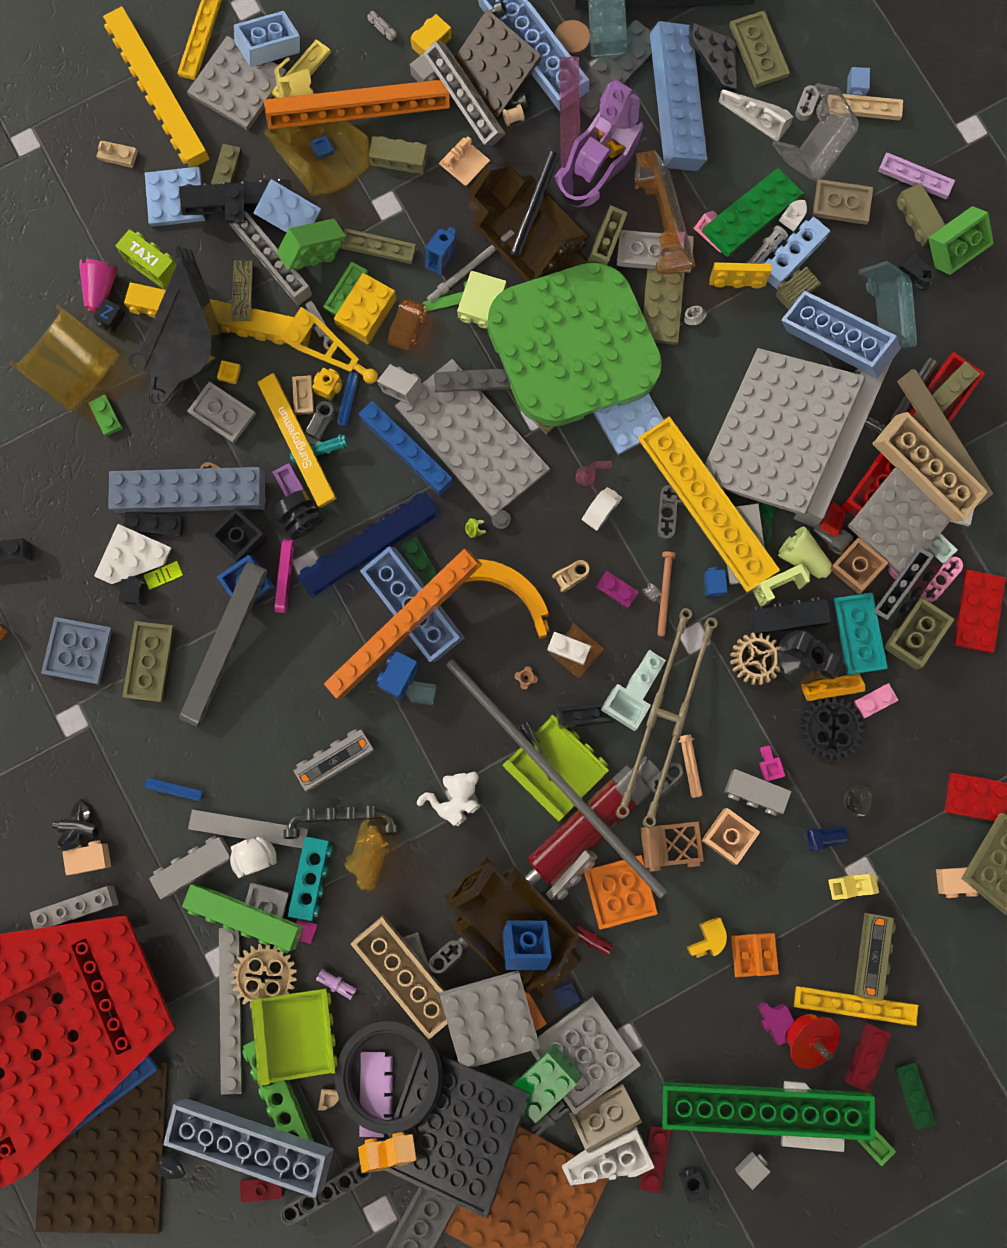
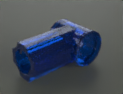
M845 826L806 831L809 851L848 843V834Z

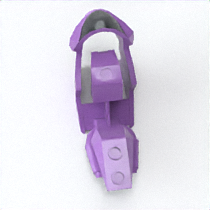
M616 79L607 85L600 98V111L588 130L575 139L566 167H562L555 175V180L562 197L574 207L589 206L599 199V191L613 176L624 169L631 159L641 136L643 123L635 124L639 117L640 100L635 94L631 95L632 89ZM599 130L605 133L600 142L597 140ZM614 139L626 147L624 153L610 164L596 187L585 196H573L574 180L572 175L574 171L576 175L585 178V181L590 183L612 151L606 146L610 140Z

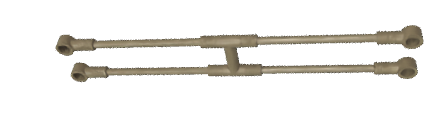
M687 608L682 609L679 614L680 621L677 635L659 691L655 696L648 717L647 729L627 791L624 792L621 805L616 810V816L620 819L626 818L629 814L628 806L632 796L631 792L657 716L676 722L672 734L673 739L654 800L650 804L647 816L643 819V825L648 829L656 824L655 816L659 806L660 794L677 740L680 738L690 706L689 701L707 643L710 642L712 632L717 626L715 618H708L704 626L706 629L702 639L703 643L679 715L660 709L663 692L681 635L685 631L687 621L692 616L691 610ZM683 613H687L688 617H684ZM708 622H712L714 626H709ZM619 809H624L626 814L621 815ZM646 819H651L652 825H648Z

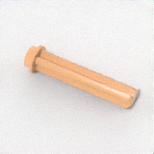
M690 734L680 736L678 743L681 742L691 796L695 798L702 796V790L692 744L694 738Z

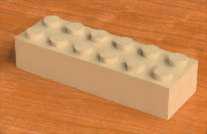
M908 412L896 415L872 443L896 468L899 467L951 519V522L965 521L988 492Z
M382 915L351 942V945L429 1040L448 1024L439 994L446 990L388 919Z

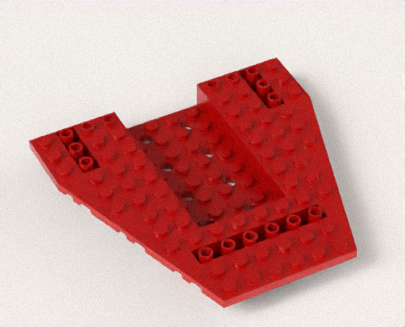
M128 916L0 934V1067L5 1071L4 1077L0 1079V1189L31 1174L176 1029ZM58 992L63 995V1001L60 1004H57L54 999ZM21 1011H24L27 1016L23 1023L18 1019V1014ZM72 1030H76L79 1034L75 1042L70 1039ZM35 1049H39L42 1053L39 1060L33 1057Z

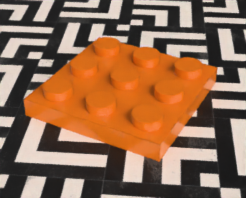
M642 855L636 856V858L644 865ZM625 860L591 868L584 872L599 930L658 914L651 888Z

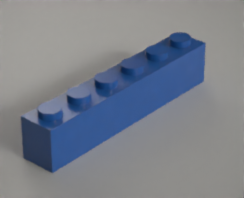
M373 401L359 413L361 421L439 497L453 485L452 477Z

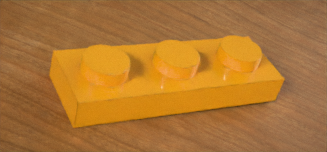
M858 673L802 684V691L807 701L864 692L865 684Z

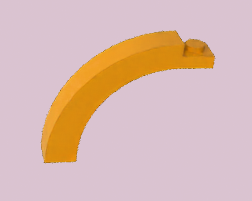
M478 559L483 565L465 582L488 581L500 584L513 591L529 609L539 639L547 637L546 632L549 631L547 621H543L542 618L548 617L549 613L536 588L524 576L512 568L494 561Z

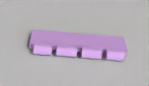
M362 1051L360 1104L370 1114L381 1119L392 1120V1117H385V1114H392L393 1096H385V1093L393 1092V1075H385V1072L393 1071V1056H385V1052ZM360 1126L359 1137H384L382 1133L369 1131Z

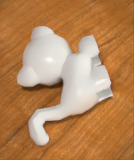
M470 772L468 774L461 773L443 777V784L448 789L452 800L440 804L434 793L425 792L419 796L417 805L423 806L425 801L429 800L441 818L448 820L453 826H459L466 820V816L463 814L465 811L474 813L480 807L477 801H469V797L475 793L478 774Z

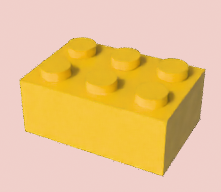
M362 273L334 317L336 327L368 345L397 300L395 290Z

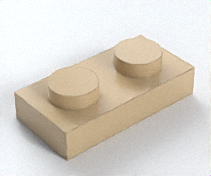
M311 375L292 377L295 415L314 414Z

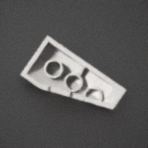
M727 90L721 91L719 103L776 142L779 141L792 122L793 116L790 112L779 106Z

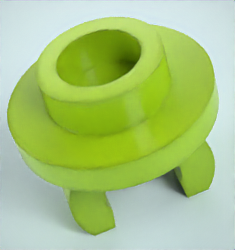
M474 518L468 520L465 530L469 537L475 538L486 533L485 530L478 528V525L484 523L483 520L476 521Z

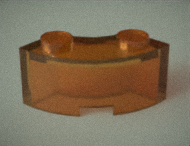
M407 298L401 301L395 320L390 327L387 344L407 351L412 345H416L421 322L424 323L427 316L425 311L426 304Z

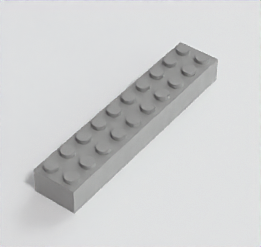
M891 362L878 378L858 368L855 369L854 373L865 376L866 380L806 516L796 513L793 519L813 528L823 519Z

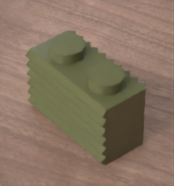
M805 267L802 271L798 269L792 274L791 280L788 282L784 280L777 287L778 291L775 296L788 310H790L804 290L813 294L821 284L818 278L808 270V267Z

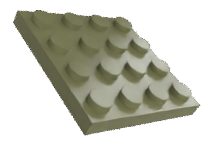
M999 813L961 879L1007 916V815Z

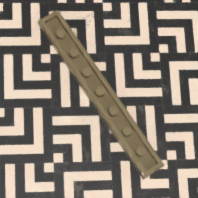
M915 369L909 371L897 381L931 436L988 491L978 503L980 505L993 492Z

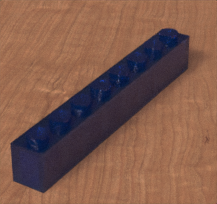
M427 493L416 494L412 497L411 502L399 505L391 515H384L380 518V522L367 526L359 536H352L345 545H339L328 556L318 558L313 566H307L300 570V574L297 577L311 598L361 567L389 546H393L439 515L438 509Z

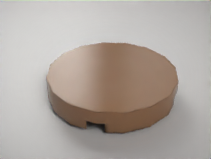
M565 21L555 31L556 38L571 55H580L589 46V29L580 21Z

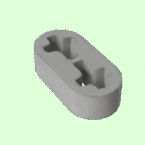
M810 85L803 90L795 112L799 120L806 121L810 119L819 97L817 87ZM809 93H812L811 100H807ZM804 106L808 107L806 113H802Z

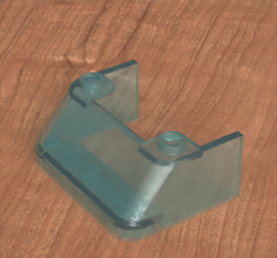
M888 261L860 269L859 274L868 279L866 283L868 293H871L876 299L878 327L896 335L901 348L916 346L917 335L913 289L910 277Z

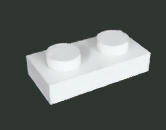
M554 632L547 651L583 665L591 646Z

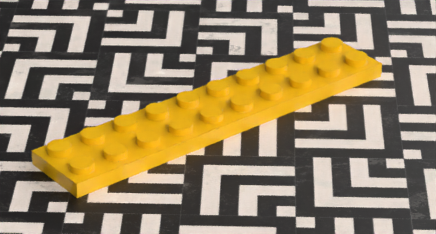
M670 416L638 437L641 445L746 593L756 588L759 583L768 580L780 572L778 566Z

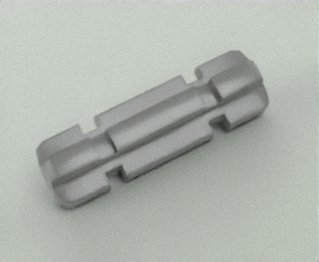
M371 11L368 14V21L375 24L374 26L383 35H386L390 41L397 37V32L390 28V25L381 17H378L375 11Z

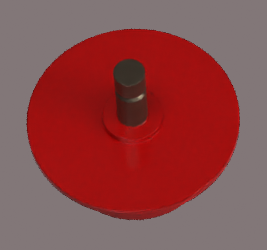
M807 1014L798 1018L791 1025L787 1033V1043L791 1047V1058L798 1067L804 1069L817 1067L826 1060L830 1061L840 1039L839 1027L832 1019L818 1018L813 1014Z

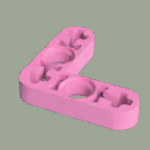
M950 557L944 562V565L920 597L930 603L938 599L961 572L963 562L960 558ZM955 562L956 569L947 573L946 571L951 567L950 563ZM889 567L890 575L896 580L899 575ZM938 575L945 577L946 583L944 585L937 583L936 577ZM933 587L936 588L931 593L932 597L926 598V592L931 590Z

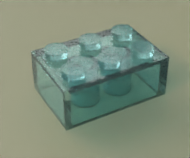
M588 0L591 57L627 54L625 0Z

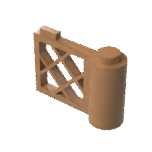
M699 822L653 826L650 829L646 827L640 828L645 868H649V872L660 871L661 866L686 863L688 867L700 866V862L704 861ZM694 826L695 835L690 840L682 833L687 827ZM665 829H672L677 833L672 842L666 838ZM680 836L688 842L683 851L674 845ZM691 845L697 849L698 858L691 859L685 854ZM672 847L680 853L675 861L668 860V852Z

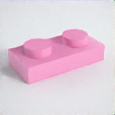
M888 683L853 703L859 714L862 715V719L897 702L898 699Z

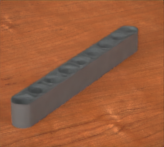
M247 562L181 711L180 720L197 728L202 723L267 574L266 569L251 562Z

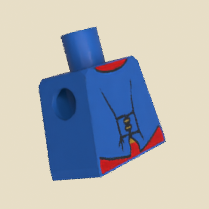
M449 227L446 231L438 229L425 248V268L439 275L443 274L455 252L456 236L458 233L454 228Z

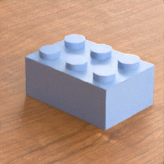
M284 11L234 25V42L250 67L300 53V35Z
M271 179L254 214L287 232L289 228L314 223L321 208Z

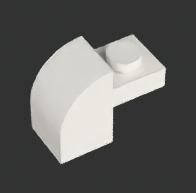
M607 487L598 494L582 520L595 530H598L605 523L612 510L620 503L622 497Z

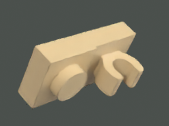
M100 141L96 157L100 161L133 168L138 151L134 147Z

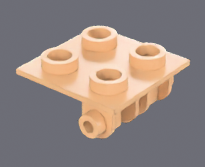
M469 137L463 138L439 162L444 169L465 186L490 162L485 155L471 145L472 140Z

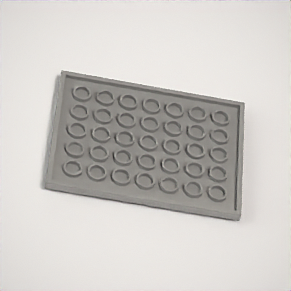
M757 348L707 458L706 468L724 491L806 516L866 380L865 376Z

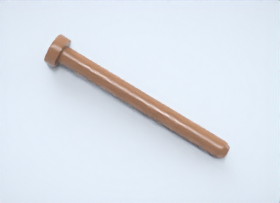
M674 552L662 553V558H665L658 624V636L662 637L666 632L672 560L676 558V553Z

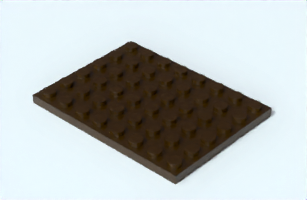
M154 1061L159 1070L67 1137L40 1163L35 1232L160 1233L163 1176L159 1175L158 1172L165 1147L163 1144L166 1127L169 1061Z

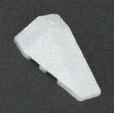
M637 1126L588 1153L584 1150L562 1165L570 1185L596 1182L597 1179L603 1178L614 1180L618 1176L625 1175L636 1177L654 1168Z

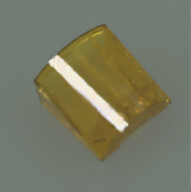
M347 120L276 129L268 128L264 130L265 136L312 196L327 195L341 190L356 180L370 166L368 137ZM326 135L334 148V154L318 160L310 147V141Z
M57 305L56 308L60 313L44 336L19 363L11 361L10 364L73 413L103 381L120 354L66 310Z

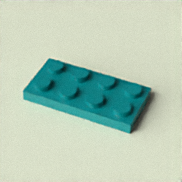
M873 593L834 598L833 604L847 675L887 669L878 617L873 612L876 608Z

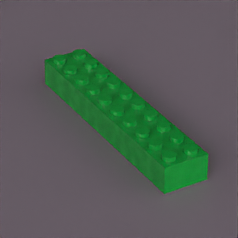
M663 1082L662 1127L669 1130L875 1141V1097L868 1092Z

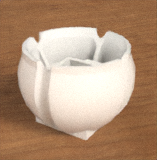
M263 834L231 846V867L238 878L244 877V874L249 875L270 867L269 863L271 865L277 863L276 851L273 845L264 838Z

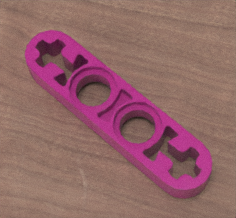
M283 539L275 598V612L286 613L288 607L294 540Z

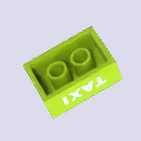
M129 229L115 247L128 264L163 290H166L176 268L174 258L168 253H161L160 248L153 242L149 244L145 241L146 238L141 233H134Z

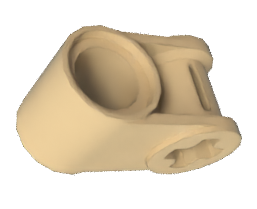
M578 560L554 573L552 577L560 585V591L563 593L586 579L589 575V565L583 560ZM579 566H583L586 569V572L582 575L577 574L575 571Z

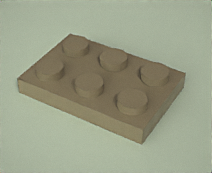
M818 179L812 217L867 225L870 216L873 187Z
M623 1084L596 1098L575 1115L573 1112L569 1113L587 1153L642 1123Z

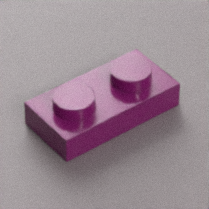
M606 571L596 586L598 590L627 609L639 593L608 571Z

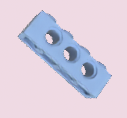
M815 217L809 222L806 220L800 226V231L797 234L793 233L788 238V243L785 247L780 246L774 254L776 256L772 260L769 258L764 263L772 264V271L768 282L776 289L827 239L830 230ZM803 237L808 238L810 241H805ZM790 250H795L798 254H793ZM778 263H783L785 267L779 266Z

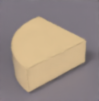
M322 1088L318 1110H327L339 1101L337 1090Z

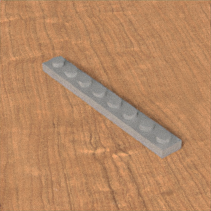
M219 928L221 1095L241 1094L243 1092L241 998L237 999L239 991L233 992V988L237 984L231 983V980L236 978V976L231 975V971H237L233 963H240L237 956H241V940L239 930L234 929V931L225 928Z

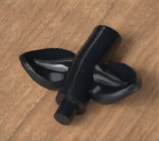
M79 799L74 805L71 812V820L62 819L59 822H53L52 828L57 829L59 833H63L57 841V849L70 850L78 847L82 841V835L94 839L98 837L100 827L99 825L89 823L92 818V811L84 800Z

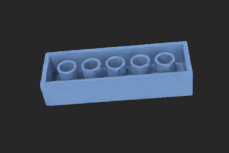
M805 290L781 320L788 333L875 378L880 376L901 349L896 335Z
M389 546L360 570L394 616L425 587L399 551L394 547ZM441 606L409 635L429 662H436L465 639Z

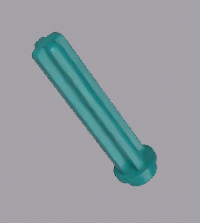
M340 434L337 438L313 445L311 448L315 456L340 448L346 449V446H349L346 435L342 436ZM291 452V453H290V459H291V461H292L293 463H297L296 460H295V458H294V456H293V454H292V452Z

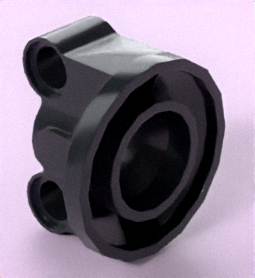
M795 630L786 634L780 641L777 650V663L781 673L787 680L795 684H809L817 679L824 678L835 679L844 662L838 655L830 653L828 647L807 630Z

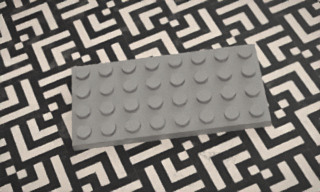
M451 359L437 372L463 370ZM433 374L422 383L424 390L411 406L402 401L395 405L400 414L491 518L550 471V468L481 391L435 393Z

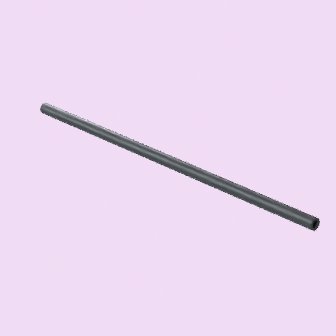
M454 659L449 661L446 666L653 892L660 899L668 893L667 890Z

